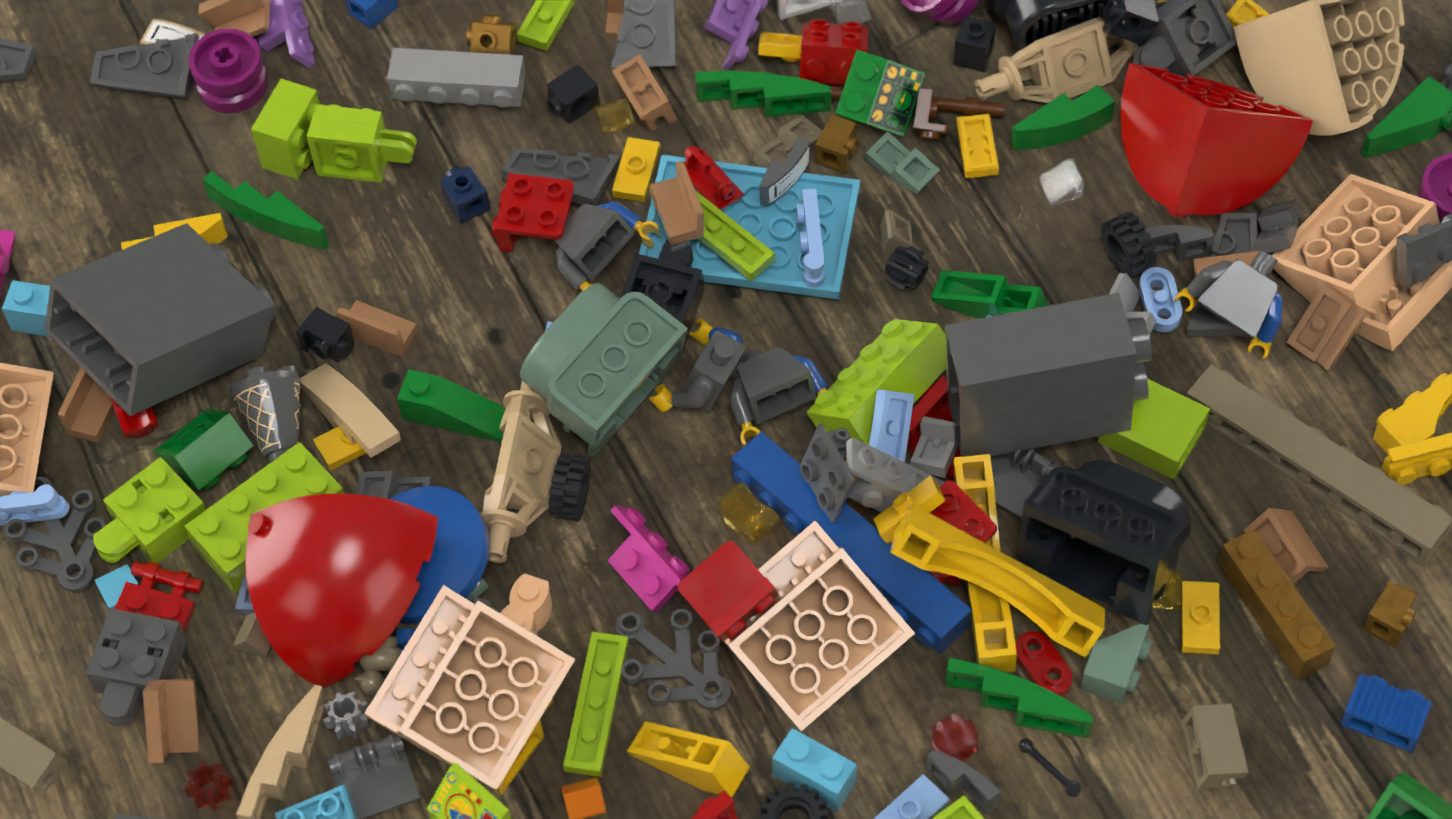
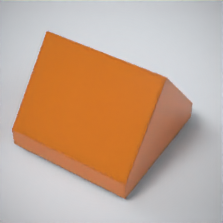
M597 777L561 786L569 819H585L606 813Z

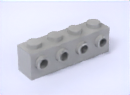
M393 48L387 83L391 99H399L401 101L415 100L431 101L433 103L448 102L464 103L466 105L480 104L496 105L498 107H521L526 72L523 55Z

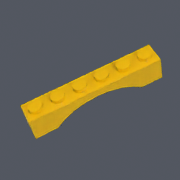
M1447 373L1439 375L1428 389L1423 392L1419 390L1413 392L1407 397L1402 406L1396 410L1390 408L1378 417L1373 440L1386 453L1390 448L1433 438L1438 420L1448 407L1452 405V373L1449 375Z
M990 454L954 457V482L996 524L997 532L985 544L1001 552ZM967 581L969 604L972 609L971 620L977 664L1004 672H1015L1017 654L1008 602L994 593Z
M913 504L894 532L890 553L922 570L953 575L994 593L1028 616L1052 640L1083 657L1087 656L1105 629L1104 607Z

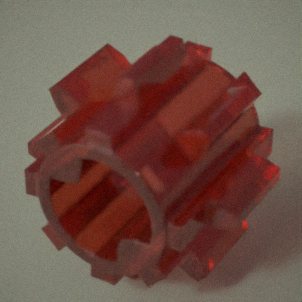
M953 714L945 719L943 718L932 728V739L934 742L931 744L935 751L963 761L970 758L979 749V744L977 743L979 741L977 738L979 732L972 720L968 719L965 721L961 714Z
M202 761L199 764L200 767L196 770L192 769L187 772L190 780H188L189 785L185 786L184 790L188 797H194L193 802L196 808L211 806L213 810H216L217 804L230 800L228 791L233 781L230 774H224L221 763L218 762L216 765L212 763L210 766ZM214 783L211 787L203 789L205 785Z

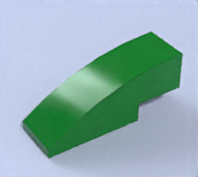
M1098 84L1074 101L1063 93L1012 127L1011 147L1015 151L1039 149L1066 143L1090 134L1113 121L1115 100Z
M948 270L941 271L931 296L933 302L976 319L986 318L988 315L996 316L1045 307L1048 304L1041 287L1008 284L1006 277L1002 275Z

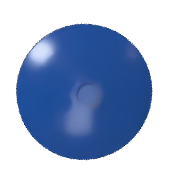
M424 486L413 488L390 499L417 507L438 517L436 537L429 562L423 561L415 580L421 584L399 623H420L443 585L462 597L467 598L478 584L485 570L490 548L486 523L480 512L466 497L445 487Z

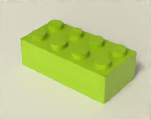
M899 319L890 321L883 327L882 333L873 343L861 350L860 356L854 363L839 373L835 383L828 390L817 396L815 404L806 412L816 428L820 423L823 424L827 432L844 428L849 432L851 438L869 445L877 389L915 394L914 404L947 369L946 335L937 323Z
M298 442L184 527L195 550L235 594L240 590L243 577H246V546L248 523L251 514L289 499L318 494H344V490L301 442Z

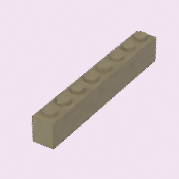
M1211 364L1188 390L1187 398L1210 408L1206 426L1424 566L1448 536L1452 525V517L1442 507L1425 501L1412 488L1400 485L1386 476L1385 472L1379 467L1367 464L1349 448L1339 446L1325 437L1324 433L1318 428L1309 427L1295 418L1294 414L1288 409L1280 408L1267 400L1260 391L1250 389L1237 381L1230 372L1220 370Z

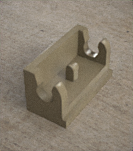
M1232 704L1192 706L1181 723L1197 791L1236 785L1235 778L1246 777L1249 772Z
M0 717V767L33 789L41 788L46 791L56 780L63 768H66L69 761Z

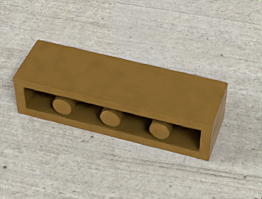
M1253 529L1223 544L1218 561L1219 568L1297 681L1328 666L1336 645Z

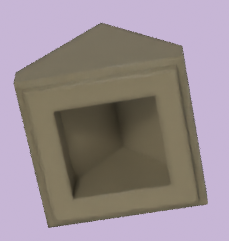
M890 209L886 210L880 224L883 254H892L897 247H913L911 222Z
M255 612L250 613L245 617L233 644V649L267 658L272 646L262 631Z

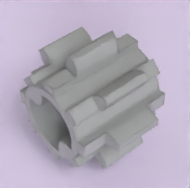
M354 691L352 693L348 692L347 695H341V693L337 692L336 698L333 701L324 704L325 711L328 714V717L324 719L327 729L333 728L338 739L351 735L353 738H358V732L370 725L368 718L364 716L368 708L367 701L360 702Z

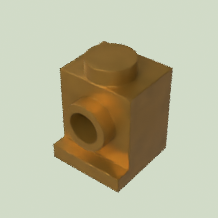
M831 114L815 144V164L847 174L849 170V156L853 157L855 155L860 140L856 137L859 126L854 120Z
M1389 581L1370 611L1363 631L1397 648L1404 630L1408 629L1417 611L1412 609L1413 603L1417 598L1416 593L1407 586L1397 585Z

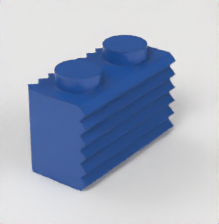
M1359 675L1341 725L1413 753L1432 702L1425 700L1424 696L1417 691L1410 689L1402 691L1400 688L1396 689L1394 686H1388L1387 681L1381 677Z

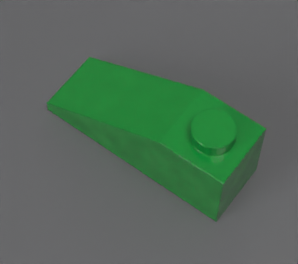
M1428 76L1366 135L1361 156L1365 159L1433 139L1444 128L1446 130L1451 129L1452 92Z
M408 369L397 397L402 420L502 443L504 433L499 427L505 412L504 406L443 377Z

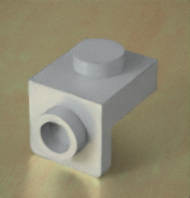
M923 417L920 422L921 437L910 460V465L929 475L945 478L958 448L957 425L954 422L943 419Z

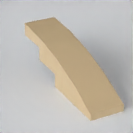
M327 363L299 378L300 388L334 428L339 426L352 443L357 441L370 458L401 441L400 432L357 387Z
M313 686L290 712L268 744L249 780L236 814L238 819H261L268 798L283 800L292 767L308 768L325 712L324 704H327L322 686Z

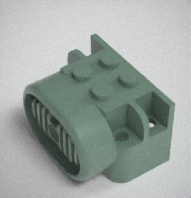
M595 283L583 290L538 339L522 364L520 377L523 382L547 400L548 410L564 424V431L569 435L573 432L589 444L587 455L593 459L681 359L688 328L640 292H630L619 298L604 285Z

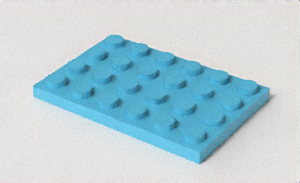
M661 155L655 183L675 178L676 162H685L686 158ZM714 161L744 193L743 197L721 211L774 251L775 261L753 281H750L700 240H689L687 242L691 245L694 258L691 267L702 270L704 282L839 300L860 191V180L803 173L788 192L774 203L765 207L760 205L759 185L768 168ZM816 188L824 253V283L817 288L808 287L804 282V257L808 252H801L800 232H805V225L798 224L796 204L803 203L802 189ZM651 199L647 221H653L658 225L661 237L656 233L647 234L646 236L653 240L654 247H646L641 242L639 254L658 259L662 246L668 240L653 199Z

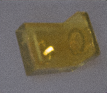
M743 482L738 483L717 501V506L727 527L752 543H755L780 522L776 511L754 499L747 484Z

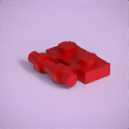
M135 561L131 568V574L142 577V582L140 585L126 582L114 609L178 621L185 634L196 608L194 601L185 599L188 591L200 594L204 586V580L194 578L190 572L179 570L177 573L163 569L161 564L149 561L147 564ZM157 582L173 586L171 594L154 590Z

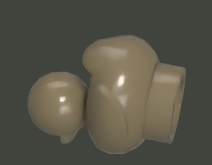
M389 636L372 656L365 654L359 659V664L365 669V672L362 675L356 676L355 680L359 682L360 689L366 695L372 696L377 694L384 682V678L379 671H390L403 652L397 646V636Z

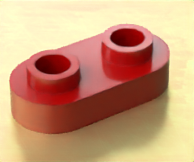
M1035 631L1026 632L1019 636L1015 643L1016 662L1030 682L1065 697L1071 690L1072 671L1050 640L1044 634ZM1033 644L1037 645L1040 649L1038 651H1030L1027 646ZM1056 673L1060 676V679L1051 680L1048 675Z

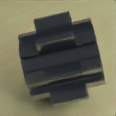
M909 246V248H895L885 266V274L891 277L889 283L902 290L906 287L918 288L929 269V261L923 258L924 252L912 246Z

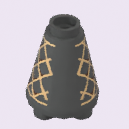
M285 366L276 371H266L265 367H255L245 372V379L230 385L232 399L264 458L269 460V464L299 442L301 383L296 366Z

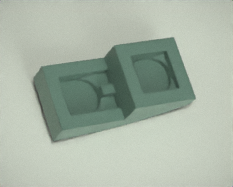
M888 131L863 157L888 178L916 194L940 171L920 151L914 148L910 152Z

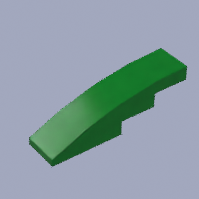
M695 72L697 102L730 99L731 110L764 107L765 117L831 111V88L828 85L797 77L765 72Z
M213 171L202 179L208 199L238 219L261 231L290 242L322 250L329 246L324 227L278 190L267 199L246 181H243L234 189Z
M949 657L946 687L981 692L980 706L1016 712L1015 726L1089 738L1093 716L1062 696L1007 672Z

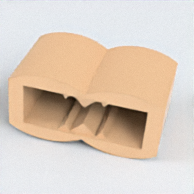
M524 573L514 583L509 596L510 604L500 614L538 636L537 632L545 626L552 612L549 583Z

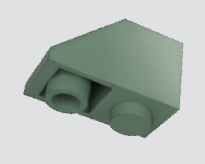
M1140 623L1096 641L1083 673L1080 690L1121 704L1124 703L1127 692L1135 693L1141 672L1136 671L1138 661L1146 662L1152 645V640L1146 639L1149 625Z

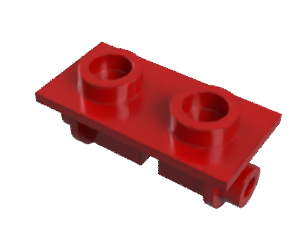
M692 145L685 150L686 161L684 165L693 187L704 198L722 210L744 196V193L702 148H696Z

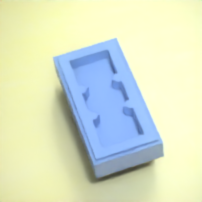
M922 774L874 819H932L950 804V799Z

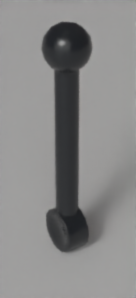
M1024 738L1020 741L1019 749L1021 752L1029 753L1066 787L1065 791L1068 796L1076 797L1080 794L1081 785L1079 782L1067 779L1034 748L1033 742L1030 739Z

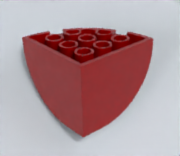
M1129 63L1124 81L1121 101V132L1129 166L1136 180L1146 193L1167 207V212L1176 217L1186 218L1187 214H1223L1239 209L1258 199L1272 188L1294 163L1308 137L1313 120L1284 105H1278L1277 107L1263 102L1264 97L1191 74H1187L1186 78L1169 73V70L1164 68Z
M318 494L297 497L251 514L248 523L245 560L248 591L261 629L280 658L304 680L325 688L356 670L354 664L365 654L372 656L399 624L419 589L421 583L415 580L423 561L429 562L436 537L438 517L402 502L358 494Z

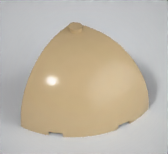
M1310 0L1233 27L1245 72L1256 94L1264 97L1263 102L1277 107L1278 105H1284L1312 119L1313 123L1309 132L1312 135L1341 134L1357 129L1371 121L1374 113L1386 105L1393 93L1402 66L1404 45L1399 43V27L1404 26L1402 0Z

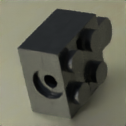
M667 240L662 246L658 259L636 253L621 297L630 292H640L688 328L684 343L685 348L705 290L703 272L701 269L691 267L694 258L691 245L687 241L670 245L669 240Z

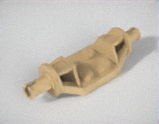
M1104 17L1094 18L1039 39L1010 58L1008 56L1001 57L998 63L999 73L975 80L974 86L980 87L975 90L982 101L1005 91L1015 101L1028 99L1049 103L1063 93L1068 98H1072L1087 92L1097 84L1103 86L1113 82L1128 58L1134 56L1137 44L1109 34ZM1117 43L1119 49L1109 56L1108 48ZM1032 79L1035 86H1023L1022 81Z
M523 381L521 382L520 390L506 393L503 399L505 412L499 427L504 433L493 485L485 491L483 511L480 512L489 533L490 548L488 561L493 563L505 562L510 538L524 535L527 526L549 508L548 501L552 486V475L554 476L555 464L557 465V458L562 448L561 442L548 417L550 411L547 407V400ZM507 509H515L520 511L516 514L507 511Z

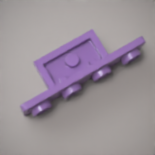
M270 0L269 29L257 35L259 46L269 52L284 41H287L290 56L306 67L311 68L315 65L313 57L314 47L309 39L308 21L302 7L303 0Z
M768 0L714 1L704 28L731 43L722 68L728 71L735 62L740 64L744 60L749 50V46L745 44L747 39H750L757 30L759 21L755 19L758 13H762Z

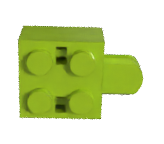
M335 104L315 105L307 133V140L317 176L382 183L387 161L410 163L413 159L417 143L415 136L410 132L385 129L381 111H374L369 108H346Z
M159 457L103 499L112 521L94 534L93 542L100 557L106 562L116 563L137 547L149 561L159 563L189 540L184 526L204 512L206 508L203 501Z

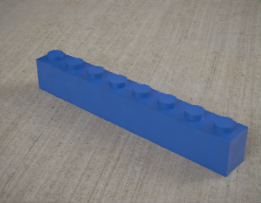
M762 431L731 458L732 479L742 490H750L757 496L758 502L768 512L774 511L783 519L785 526L796 535L816 521L839 549L843 548L914 631L916 638L922 645L927 648L932 647L941 654L970 627L972 609L926 570H922L890 553L892 542L887 544L879 535L878 530L847 503H844L836 522L832 523L826 512L820 508L811 486L803 479L799 468L800 464Z

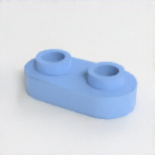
M1152 267L1145 270L1141 275L1139 292L1144 312H1151L1157 320L1153 327L1154 330L1159 332L1173 331L1180 325L1182 317L1180 299L1177 302L1174 299L1178 294L1175 279L1172 273L1165 268ZM1152 287H1158V288H1160L1161 290L1154 291V290L1151 289V288H1152ZM1159 316H1166L1169 319H1162Z

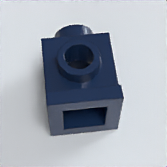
M470 166L463 170L460 167H454L447 171L444 178L440 180L443 196L460 224L491 210L488 192L481 185Z

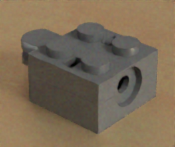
M1170 0L1157 9L1159 24L1149 34L1150 40L1135 51L1134 64L1168 69L1169 73L1186 77L1187 74L1196 75L1235 46L1237 42L1234 29L1219 0Z
M109 608L86 671L94 691L103 694L99 703V709L109 724L124 726L132 722L139 702H143V690L150 680L175 679L188 642L180 622Z

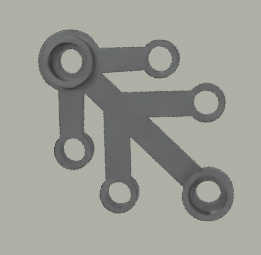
M37 476L34 490L41 485L47 484L52 487L53 485L49 479ZM79 490L73 495L72 504L74 509L64 528L60 519L44 520L50 533L47 534L27 528L25 522L21 519H12L5 525L4 529L9 541L12 543L24 542L58 552L62 562L40 557L37 550L33 547L22 548L17 553L16 559L22 570L27 572L35 570L58 578L62 588L74 593L85 591L93 581L94 570L90 562L97 549L93 542L95 533H91V530L95 527L103 528L106 526L101 518L89 519L84 525L87 537L75 556L72 545L88 513L92 512L96 506L95 499L88 490ZM89 499L87 504L78 505L81 500ZM22 528L20 533L11 534L14 529ZM34 556L31 562H23L26 557ZM80 570L78 575L69 576L72 572Z
M677 609L671 614L670 620L671 627L675 631L676 652L645 629L644 620L639 614L627 612L618 617L615 624L616 634L627 636L629 645L639 643L663 662L662 664L642 665L636 659L626 660L621 668L624 682L634 685L643 680L683 678L691 685L670 688L663 681L652 683L649 686L648 695L650 702L654 706L662 707L671 702L696 701L704 709L718 710L727 704L731 696L730 685L724 677L718 675L717 652L720 649V639L712 630L703 631L698 637V648L704 654L703 675L692 666L690 630L693 627V618L688 610ZM686 618L688 622L684 625H678L676 620ZM635 622L636 626L628 629L624 627V624ZM707 639H712L716 642L711 647L702 644ZM630 668L639 670L634 676L626 674V671ZM709 687H717L719 689L715 694H708L705 691ZM657 690L666 692V695L661 698L653 696Z

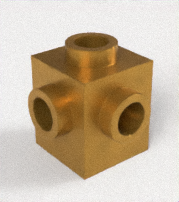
M482 14V19L472 22V26L468 27L466 44L471 46V52L515 55L517 22L502 21L501 15Z

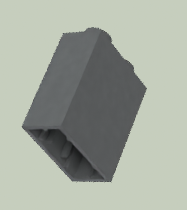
M186 223L51 279L45 331L129 416H132L263 356L270 322L275 316V306L270 294L263 286L251 284L231 265L227 253L220 245L207 243Z
M1119 293L945 325L948 405L952 421L957 425V439L961 457L984 454L995 456L1016 452L1021 449L1027 450L1129 431L1132 427L1133 402L1145 400L1149 397L1148 381L1143 362L1151 361L1152 358L1148 328L1143 317L1127 320Z

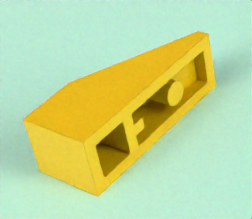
M647 721L644 722L627 750L630 756L692 786L718 795L725 791L731 798L750 768L730 741Z

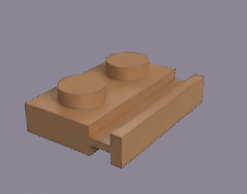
M1322 284L1286 343L1314 362L1324 366L1323 368L1327 371L1332 370L1369 311L1355 304L1356 302L1329 284Z

